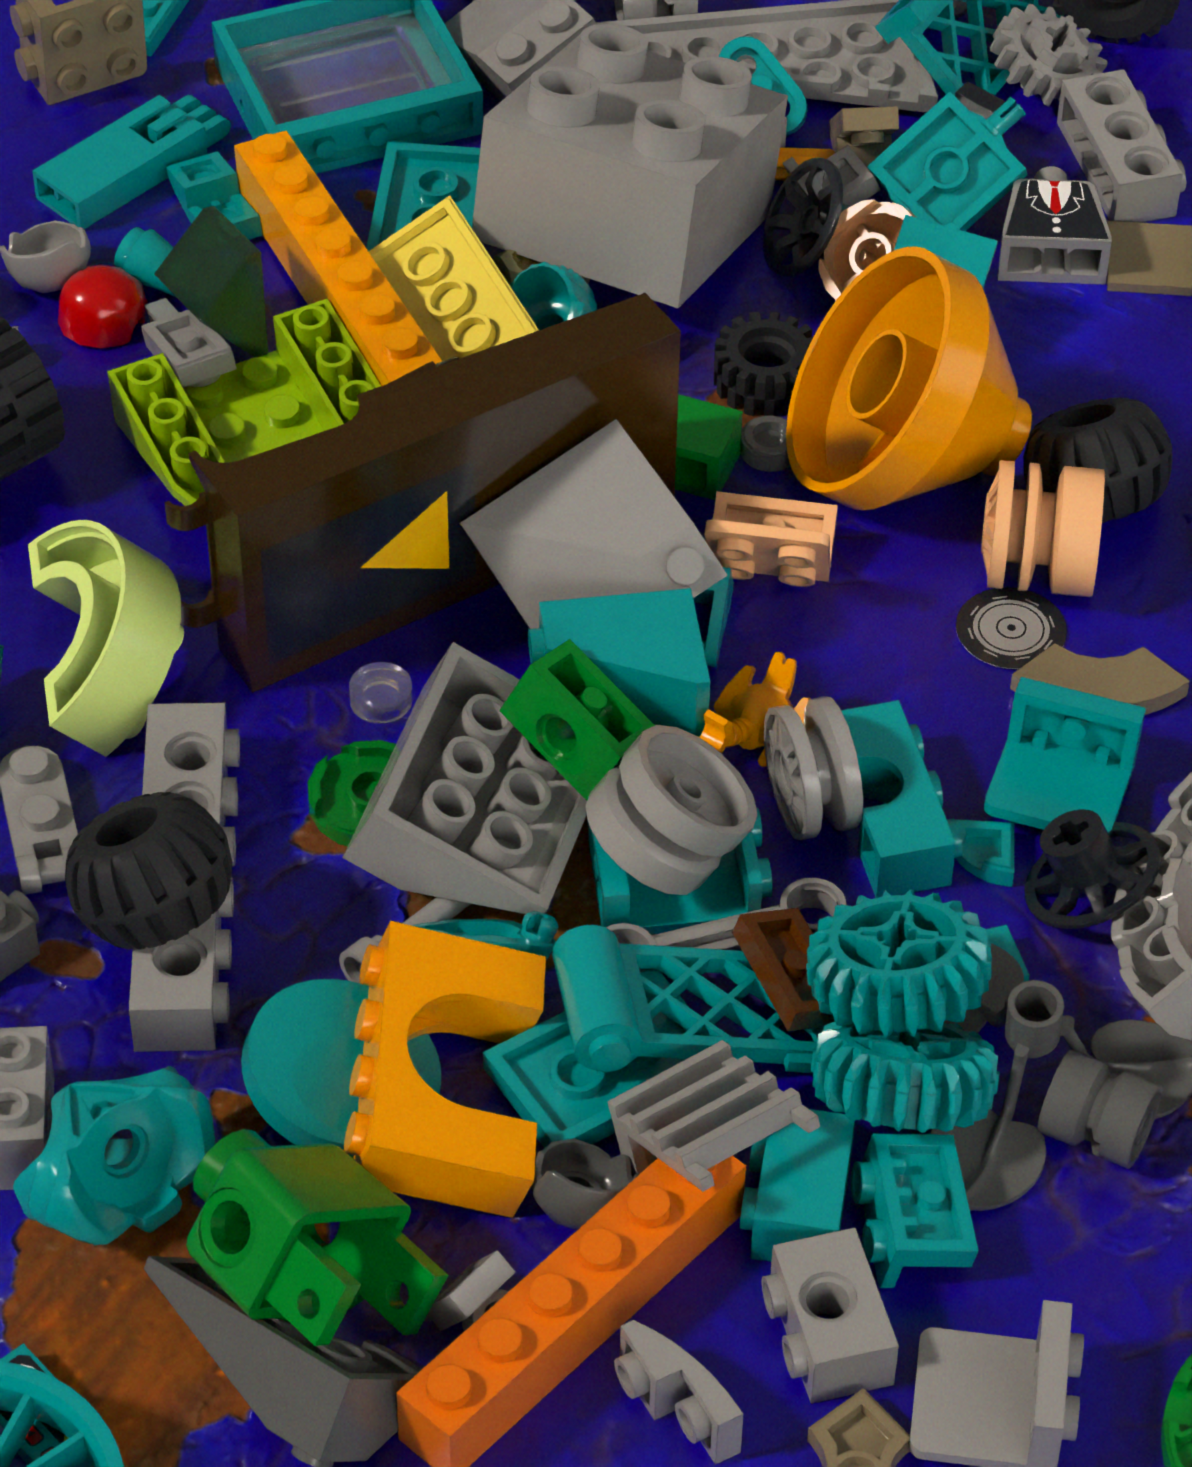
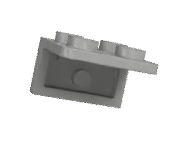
M1043 1300L1036 1340L935 1327L925 1329L921 1333L919 1340L909 1443L910 1452L916 1458L922 1460L979 1467H1057L1062 1440L1076 1441L1079 1421L1080 1396L1066 1395L1068 1377L1080 1378L1084 1348V1334L1071 1332L1073 1303Z

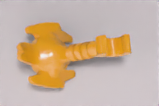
M775 652L763 682L752 685V679L756 668L749 665L744 666L725 686L715 702L714 710L716 713L709 709L704 713L705 726L699 737L720 753H723L725 748L737 744L749 750L765 746L764 720L768 709L781 705L793 707L789 698L795 680L796 660L793 658L786 659L783 652ZM803 697L796 707H793L802 723L804 722V709L811 698ZM765 747L758 759V764L761 767H767Z

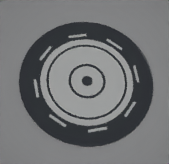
M1011 587L994 588L976 594L961 607L956 619L958 638L969 653L987 664L1007 669H1020L1054 643L1063 647L1067 636L1065 619L1052 602L1032 591H1017V588Z

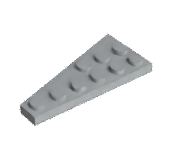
M841 0L596 22V25L617 24L633 28L647 38V51L684 63L697 57H719L722 48L735 38L744 36L756 38L765 44L799 86L807 99L875 107L898 106V109L918 112H928L938 102V95L931 75L904 41L899 37L887 44L875 29V26L899 0ZM743 59L739 62L746 66L751 74L755 72L756 63L753 60Z

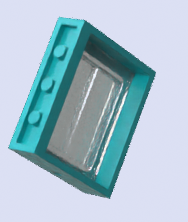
M304 0L212 22L215 66L252 139L254 140L264 134H275L287 130L316 174L384 158L387 141L438 145L482 134L483 90L431 0Z

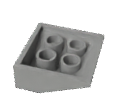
M617 419L460 522V525L529 629L539 628V602L691 588L694 598L727 576V573L695 524Z

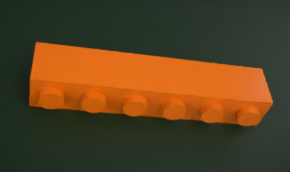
M732 1155L707 1169L712 1173L715 1185L702 1192L657 1158L396 1392L398 1439L431 1467H469L615 1333L621 1325L628 1321L741 1216L746 1165Z

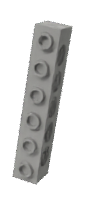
M225 703L148 704L142 795H151L155 792L177 793L190 798L204 807L223 828L230 848L232 866H235V827H225L226 816H237L238 814L237 777L227 776L228 767H239L240 765L239 729H227ZM231 877L230 890L225 901L218 911L211 914V918L201 926L193 928L189 931V934L175 941L173 939L167 941L164 945L133 950L129 1016L134 1052L216 1050L217 1023H229L230 1016L229 983L219 982V970L231 969L232 965L231 929H221V917H233L234 914L233 877Z

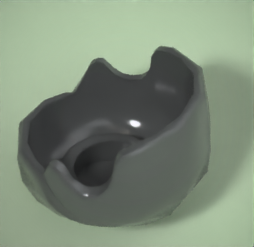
M573 1138L551 1142L542 1151L538 1152L535 1158V1175L531 1190L535 1201L552 1221L577 1231L634 1180L638 1174H635L632 1178L631 1158L628 1155L622 1154L611 1158L609 1154L598 1146Z

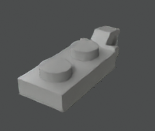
M166 298L144 305L150 319V323L141 326L146 347L153 355L164 354L183 388L187 386L202 387L212 384L219 379L221 374L237 369L231 347L195 307L178 312Z

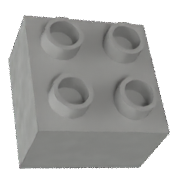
M617 24L592 25L585 28L580 35L540 69L533 72L526 81L484 116L472 229L482 243L503 250L511 249L516 251L518 255L539 262L563 265L567 269H573L580 276L637 295L646 293L654 301L679 308L767 218L772 201L788 95L751 84L752 74L750 70L737 61L723 57L704 56L684 63L647 51V38L633 28Z

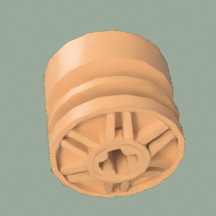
M999 460L997 474L989 493L986 494L981 554L983 555L987 573V588H1003L1006 562L1019 563L1017 591H1027L1032 581L1035 566L1044 565L1048 566L1051 594L1092 597L1102 527L1105 485L1104 469L1064 466L1058 479L1056 491L1052 493L1043 492L1040 464L1030 463L1026 490L1013 489L1015 461Z

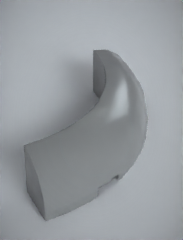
M1191 772L1170 794L1168 803L1172 809L1161 821L1156 831L1150 833L1155 838L1161 853L1159 873L1152 887L1131 908L1112 918L1111 938L1119 954L1121 967L1119 972L1137 1003L1169 1035L1192 1040ZM1148 854L1133 865H1125L1124 869L1143 875L1148 862ZM1117 887L1114 903L1125 897L1131 890H1122Z

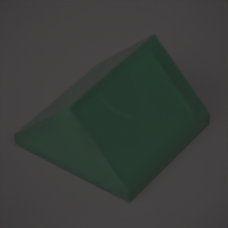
M215 206L203 208L154 274L201 323L253 357L269 356L261 251Z

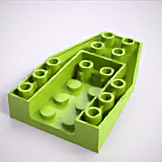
M328 299L273 316L277 350L236 363V370L221 374L217 381L206 386H187L183 388L163 353L107 371L116 424L172 496L184 506L193 504L199 498V493L205 492L189 460L188 453L196 450L203 458L220 463L239 461L349 422L359 410L357 395L381 387Z

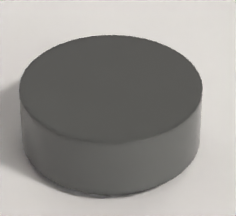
M768 415L754 418L745 424L741 433L740 452L745 463L754 469L765 472L781 471L791 466L786 445L787 419Z

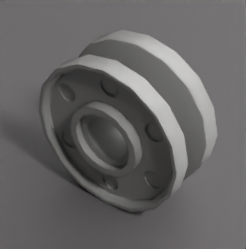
M823 696L809 699L804 709L803 723L790 705L769 708L764 720L766 762L777 807L786 828L793 838L806 840L817 837L821 830L823 813L834 830L846 831L857 828L862 820V780L852 736L840 707L832 697Z

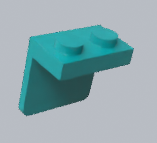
M1021 677L1015 691L1007 741L985 797V812L990 816L1012 823L1044 830L1058 816L1069 811L1085 809L1097 813L1107 832H1110L1114 822H1116L1135 767L1146 708Z

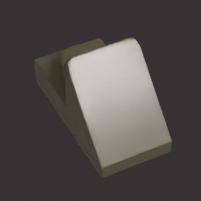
M898 106L841 109L829 120L832 149L835 153L849 145L866 167L892 144L891 135L899 129Z

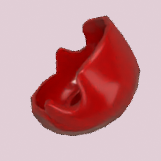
M108 265L88 266L84 270H79L73 274L64 284L59 297L58 324L63 335L79 345L100 349L123 346L129 343L138 321L139 323L145 322L146 310L144 305L147 304V299L142 282L124 269Z

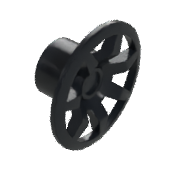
M821 157L804 161L787 176L772 201L764 226L763 251L768 267L780 276L793 277L810 268L820 256L824 257V250L835 232L840 214L843 210L851 207L842 203L843 182L837 166L831 161ZM825 171L829 178L830 185L822 189L823 176ZM807 172H809V175L805 181L808 196L803 193L797 183ZM785 197L795 207L793 214H778ZM774 229L790 230V234L780 238L775 247H773ZM792 251L793 263L782 265L780 262Z
M1079 809L1066 812L1052 820L1040 836V847L1043 854L1033 865L1027 876L1024 887L1025 900L1028 909L1036 919L1048 926L1077 929L1104 923L1131 908L1152 887L1161 865L1160 849L1155 838L1138 825L1114 822L1112 830L1107 832L1100 816L1091 810ZM1116 837H1126L1137 841L1124 847L1114 846ZM1148 854V862L1143 875L1126 870L1119 865H1133ZM1051 867L1054 873L1044 876ZM1110 882L1122 890H1131L1125 897L1107 907L1103 886ZM1060 892L1050 910L1045 909L1039 903V895ZM1079 893H1086L1094 912L1079 916H1066L1076 907Z

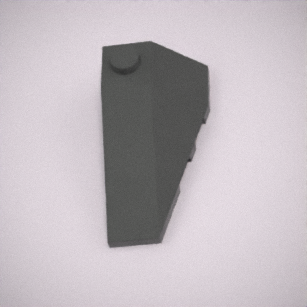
M148 1256L144 1267L145 1272L266 1428L293 1445L291 1453L294 1457L315 1467H333L334 1462L367 1461L398 1431L396 1392L422 1370L421 1367L391 1349L369 1339L363 1341L362 1347L335 1337L332 1338L329 1345L314 1346L288 1321L270 1318L251 1320L193 1258Z

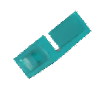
M756 808L758 814L753 829L734 850L721 857L718 868L698 889L687 895L666 894L651 888L620 868L600 846L589 826L587 818V842L601 926L608 927L620 923L633 924L642 927L653 935L761 909L762 898L772 897V874L769 859H758L756 847L762 846V824L759 809Z

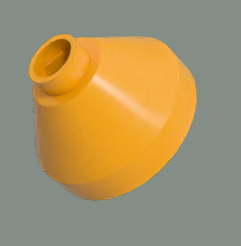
M904 247L889 252L874 261L845 288L824 317L806 351L790 399L786 426L787 453L792 471L802 485L848 508L865 511L969 479L980 472L994 476L998 471L999 460L1015 461L1018 458L1029 437L1032 412L1028 402L1018 397L1017 383L988 300L978 279L970 271L925 248Z

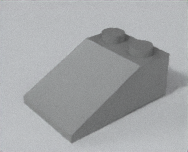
M474 0L444 24L475 78L501 102L526 81L533 72L540 69L580 35L585 28L596 25V22L574 0Z

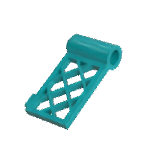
M583 925L570 929L561 935L553 946L552 956L574 1053L578 1062L588 1069L603 1072L617 1071L625 1067L637 1056L688 1059L724 1040L730 1045L732 1055L736 1059L747 1056L755 1063L784 1064L786 1072L813 1073L811 1071L812 1052L817 1047L818 1034L823 1032L824 1027L803 1029L812 1035L813 1041H797L779 1029L783 1022L777 1012L766 1020L742 1004L740 1001L751 993L776 1010L743 951L619 943L614 932L598 925ZM639 968L657 969L674 982L663 990L642 976ZM705 972L721 973L738 986L727 994L702 975ZM687 989L713 1008L702 1017L676 998ZM661 1012L687 1031L684 1034L655 1033L652 1019ZM723 1016H726L751 1033L748 1038L731 1037L715 1026V1024Z

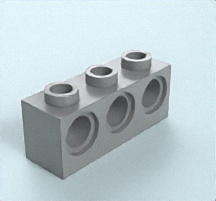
M1125 70L1062 80L1057 124L1087 180L1095 185L1102 208L1109 221L1147 222L1175 217L1180 192H1184L1186 188L1184 166L1181 160L1174 159L1166 145V137L1162 126L1155 124L1147 111L1144 94L1141 90L1134 88Z

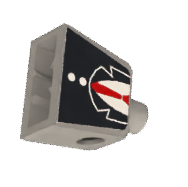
M1054 166L1040 169L1035 174L1034 179H1018L1015 181L1002 232L998 281L1106 285L1112 239L1095 185L1089 181L1067 180L1066 173Z

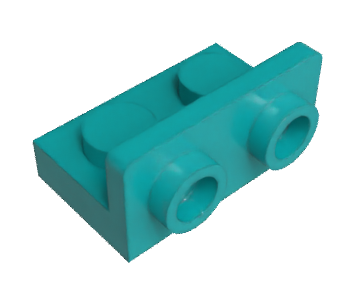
M873 1133L862 1161H856L853 1165L851 1193L853 1201L863 1206L865 1223L862 1232V1247L867 1261L874 1262L878 1287L894 1288L903 1267H972L979 1250L954 1135Z

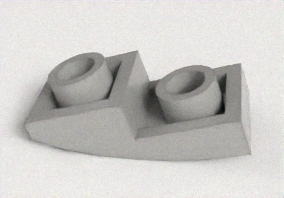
M635 1320L621 1325L620 1357L614 1360V1366L625 1393L631 1399L640 1397L654 1420L675 1411L678 1422L686 1437L693 1444L701 1441L715 1465L741 1453L744 1414L718 1380L693 1356L657 1331Z

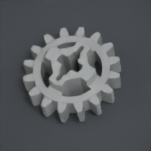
M1028 4L1024 12L1014 7L1008 16L1004 15L992 35L994 41L990 46V51L999 55L994 63L995 67L1006 69L1010 72L1006 81L1009 84L1020 82V87L1024 89L1023 95L1026 97L1040 94L1044 105L1047 106L1051 104L1054 98L1060 101L1062 80L1102 73L1107 66V60L1098 57L1103 49L1101 44L1087 40L1091 31L1088 28L1076 29L1078 25L1074 23V17L1068 15L1057 18L1054 8L1049 6L1045 13L1042 14L1034 4Z

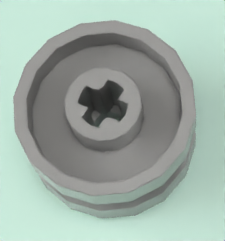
M655 725L644 730L625 751L620 765L609 770L593 788L585 805L588 823L600 846L620 868L644 885L666 894L678 895L691 893L708 879L718 868L721 857L734 850L753 829L758 814L751 790L739 771L722 753L694 734L678 727Z

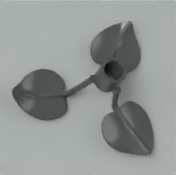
M992 943V978L989 980V991L982 994L981 1007L966 1010L963 1022L946 1020L944 1023H958L963 1027V1031H975L976 1033L984 1027L987 1021L997 1028L1005 1025V1038L1009 1046L1014 1050V1059L1003 1106L999 1116L989 1109L987 1118L974 1121V1124L969 1127L954 1126L948 1132L938 1129H932L931 1134L954 1135L969 1209L978 1211L996 1209L1016 1201L1035 1185L1044 1168L1046 1146L1043 1134L1038 1132L1035 1126L1011 1121L1015 1112L1028 1058H1038L1053 1051L1059 1043L1060 1036L1064 1037L1070 1049L1090 1056L1074 1030V1018L1070 1015L1063 1016L1064 1001L1060 992L1053 985L1044 981L1030 980L1024 982V974L1020 964L1008 952ZM1119 1020L1108 1023L1099 1028L1092 1036V1056L1108 1063L1110 1076L1116 1078L1123 1072L1128 1071L1162 1085V1097L1155 1119L1171 1114L1191 1096L1192 1040L1169 1035L1158 1024L1143 1020Z

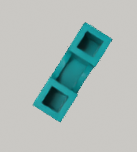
M899 700L841 710L848 724L857 753L863 798L875 799L885 803L883 805L863 808L859 831L858 853L875 898L882 897L884 890L890 895L906 894L910 889L913 892L950 886L952 883L954 858L962 856V838L956 820L954 818L946 819L942 809L943 792L938 774L934 770L927 771L924 764V745L918 725L908 724Z

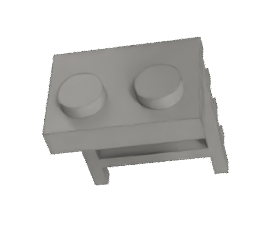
M724 1040L607 1101L621 1155H628L631 1158L632 1178L635 1174L639 1175L659 1158L702 1192L715 1185L712 1173L707 1170L791 1123H795L808 1133L820 1127L818 1115L802 1105L798 1091L792 1087L785 1091L779 1089L776 1076L769 1071L762 1075L756 1073L753 1060L747 1056L739 1059L734 1058L730 1045Z

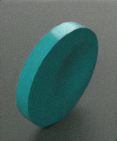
M315 979L296 983L271 997L262 1006L253 1021L244 1042L241 1058L242 1075L247 1093L264 1120L275 1131L295 1145L331 1143L344 1150V1140L349 1119L354 1111L358 1112L359 1097L349 1094V1085L355 1060L359 1054L363 1055L364 1041L355 1039L354 1031L360 1005L363 999H368L369 986L340 979ZM424 1034L407 1042L408 1051L418 1074L439 1094L441 1088L440 1061L429 1034Z

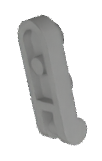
M24 746L15 749L7 754L0 763V791L21 890L24 895L42 892V885L65 881L68 850L78 832L63 766L58 755L50 749L41 746Z

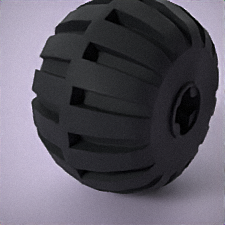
M1121 397L1091 400L1059 410L1034 426L1029 434L1023 456L1024 479L1027 484L1030 463H1038L1042 472L1043 492L1055 493L1058 479L1064 466L1104 469L1105 485L1102 523H1105L1109 520L1127 517L1131 513H1137L1153 504L1162 496L1167 488L1172 471V443L1159 417L1139 400Z
M155 792L151 795L144 794L133 797L125 803L121 802L109 808V811L106 813H101L90 821L87 827H84L74 838L68 850L65 882L70 904L75 914L93 934L115 947L141 950L146 947L153 948L164 945L167 941L172 939L175 941L189 934L190 930L201 926L211 918V914L218 911L230 890L232 858L227 836L223 828L204 807L181 794Z

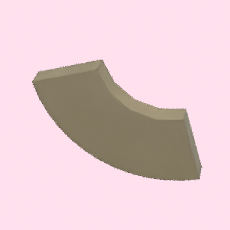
M1054 643L1012 674L1010 689L1015 692L1020 678L1025 677L1145 707L1146 715L1162 710L1186 697L1190 681L1144 647L1124 656L1095 658L1075 654Z

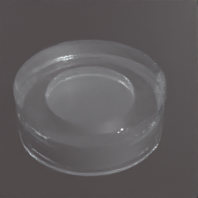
M388 662L367 664L359 668L350 679V706L358 717L368 722L389 723L402 718L411 708L413 701L412 680L409 674L398 665Z

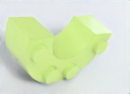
M76 520L60 524L41 534L28 544L33 588L80 615L72 643L60 663L44 678L50 727L107 757L125 739L135 737L142 730L146 722L148 704H152L168 673L174 653L179 649L184 638V628L180 625L181 599L174 574L161 559L98 522Z

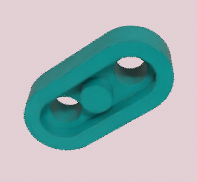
M744 36L729 41L722 48L719 57L737 62L743 59L753 60L756 63V70L752 74L751 84L788 95L787 103L790 105V112L786 116V136L798 131L807 117V102L799 86L760 40Z

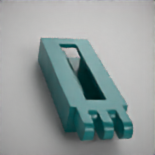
M158 95L32 170L36 199L69 223L86 229L168 178L166 166L206 155L208 147L227 136L231 123L222 115H216V112L207 105H202L201 101L192 95H186L171 105L167 99Z

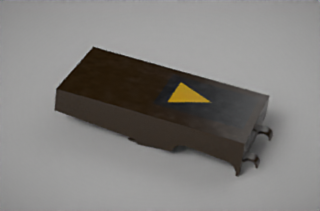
M644 293L460 359L454 356L437 364L431 361L387 385L358 394V413L352 420L341 426L229 463L210 461L203 458L196 450L188 453L189 460L205 492L199 493V498L191 505L177 506L170 501L165 502L166 521L172 528L179 531H190L206 525L212 590L208 591V596L200 603L187 604L181 601V624L190 628H199L216 621L220 651L253 693L493 588L500 583L460 525V522L615 419H617L675 497L681 330Z

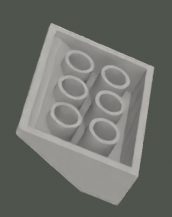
M454 642L451 644L422 688L344 853L343 859L404 891L523 914L531 911L545 913L548 910L586 818L585 805L587 801L499 711L520 679Z

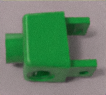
M242 1129L232 1132L219 1140L206 1153L197 1167L193 1178V1190L205 1204L187 1236V1250L191 1257L251 1320L282 1319L290 1322L314 1346L329 1345L347 1310L352 1309L365 1299L402 1335L418 1333L449 1275L402 1233L411 1214L410 1206L342 1148L331 1143L270 1146L255 1131ZM340 1222L337 1235L329 1244L320 1238L314 1225L317 1223ZM402 1283H404L408 1289V1301L406 1305H404L400 1298V1287Z

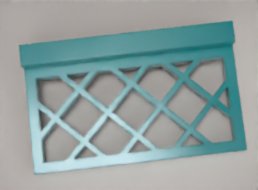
M899 0L875 26V29L887 44L900 37L945 94L951 92L955 96V92L963 86L961 79V70L974 73L976 86L996 95L1007 82L1006 79L1010 72L1006 69L996 68L993 63H988L986 41L993 43L994 38L992 35L995 29L984 27L982 6L996 9L997 27L1004 15L1008 16L1014 7L1024 12L1028 4H1034L1042 14L1045 13L1048 7L1038 5V0H958L967 4L969 23L955 21L953 0ZM1056 13V17H1057V18H1060L1061 16H1064V15H1058V14ZM927 28L941 31L943 53L936 51L922 34ZM957 35L970 37L973 59L959 56Z

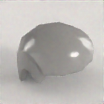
M55 220L35 225L22 234L17 232L10 233L8 251L2 245L0 246V253L9 274L20 286L27 290L48 293L62 290L66 281L73 274L86 268L90 258L91 246L84 228Z

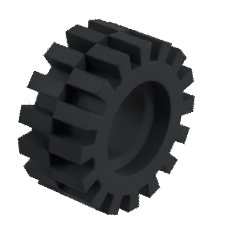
M770 311L769 319H761L760 312L749 313V322L746 323L739 316L732 319V328L724 325L720 330V338L716 337L713 379L714 385H717V394L721 399L727 397L728 406L736 409L742 403L744 404V414L754 416L756 408L764 409V416H774V409L777 408L781 409L784 416L788 415L795 380L802 360L813 339L812 329L807 324L798 328V318L789 315L786 321L782 322L779 321L780 312ZM760 361H769L781 365L776 367H762L754 365L752 363Z

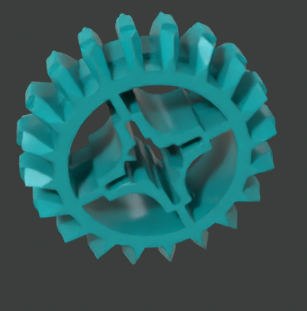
M910 889L904 895H890L884 890L882 897L874 899L860 895L855 906L843 904L835 906L834 916L819 919L818 931L809 935L806 971L807 982L811 986L812 996L818 1001L820 1012L833 1014L835 1023L838 1026L855 1024L859 1035L866 1034L871 1030L882 1031L885 1039H888L894 1032H907L913 1038L917 1030L925 1028L941 1032L944 1021L963 1022L966 1010L981 1007L982 994L989 991V980L992 978L991 942L987 940V930L980 926L978 914L964 912L961 901L953 900L942 903L939 893L919 897L915 896L913 890Z
M834 1021L824 1025L823 1032L818 1034L817 1047L813 1049L811 1071L813 1072L812 1086L815 1088V1097L826 1103V1107L832 1111L845 1112V1116L850 1120L868 1121L872 1127L883 1125L894 1127L897 1131L901 1129H916L921 1133L926 1132L927 1129H938L948 1132L954 1126L966 1128L973 1125L974 1121L987 1118L988 1110L992 1108L994 1094H997L1000 1072L996 1071L998 1056L994 1053V1046L982 1039V1036L975 1031H963V1027L958 1023H944L941 1032H935L929 1028L917 1030L914 1038L907 1032H894L888 1039H885L882 1031L871 1030L866 1034L859 1035L855 1024L838 1026Z

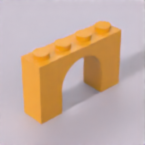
M394 921L389 922L378 946L371 944L367 946L361 964L359 982L362 985L369 986L368 999H363L360 1005L354 1031L355 1039L364 1041L363 1055L359 1054L355 1060L349 1085V1094L359 1097L358 1112L354 1111L349 1119L344 1140V1151L347 1154L354 1155V1160L392 1192L500 1216L514 1217L534 1182L537 1123L465 1107L444 1098L434 1091L418 1074L410 1058L407 1042L424 1034L442 1032L500 1044L534 1027L543 1012L546 956Z

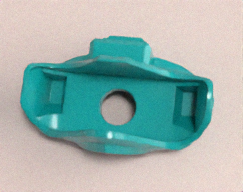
M171 1066L129 1078L71 1083L53 1096L51 1100L52 1125L47 1144L42 1153L19 1174L14 1181L13 1189L24 1214L29 1219L38 1221L46 1227L54 1228L65 1235L88 1244H109L124 1233L132 1224L145 1232L151 1233L180 1212L182 1200L178 1191L193 1182L199 1163L215 1145L213 1113L210 1102L203 1093L196 1091L190 1082L179 1075L178 1071ZM122 1129H129L133 1137L128 1139H110L116 1132Z

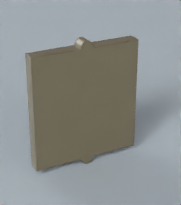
M1107 221L1112 239L1107 271V291L1192 296V225Z

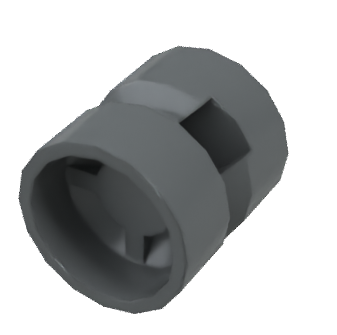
M1071 1049L1063 1057L1047 1091L1039 1116L1038 1132L1073 1147L1083 1140L1090 1141L1093 1155L1129 1169L1136 1162L1151 1131L1160 1105L1163 1087L1161 1084L1128 1071L1114 1078L1110 1076L1108 1063Z

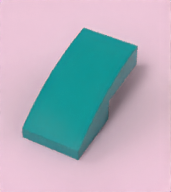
M218 151L166 166L168 179L185 214L210 251L263 236L259 215L240 194L237 173Z

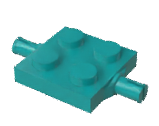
M949 92L872 161L867 168L873 174L877 183L888 193L891 202L907 208L919 219L944 226L949 222H954L958 230L967 231L1012 190L1015 181L1024 179L1027 176L1026 167L1007 149L1002 137L1026 113L1019 104L1016 105V101L1012 97H1009L1003 105L985 119L983 116L969 111Z

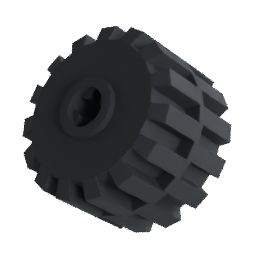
M1 316L0 481L60 447L59 443L64 441L65 436L62 424L65 421L63 409L51 378L26 339Z

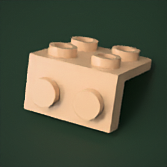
M717 491L713 519L706 521L705 541L721 566L731 568L733 579H751L754 577V573L779 576L778 579L782 583L799 587L812 586L815 584V580L829 582L838 505Z

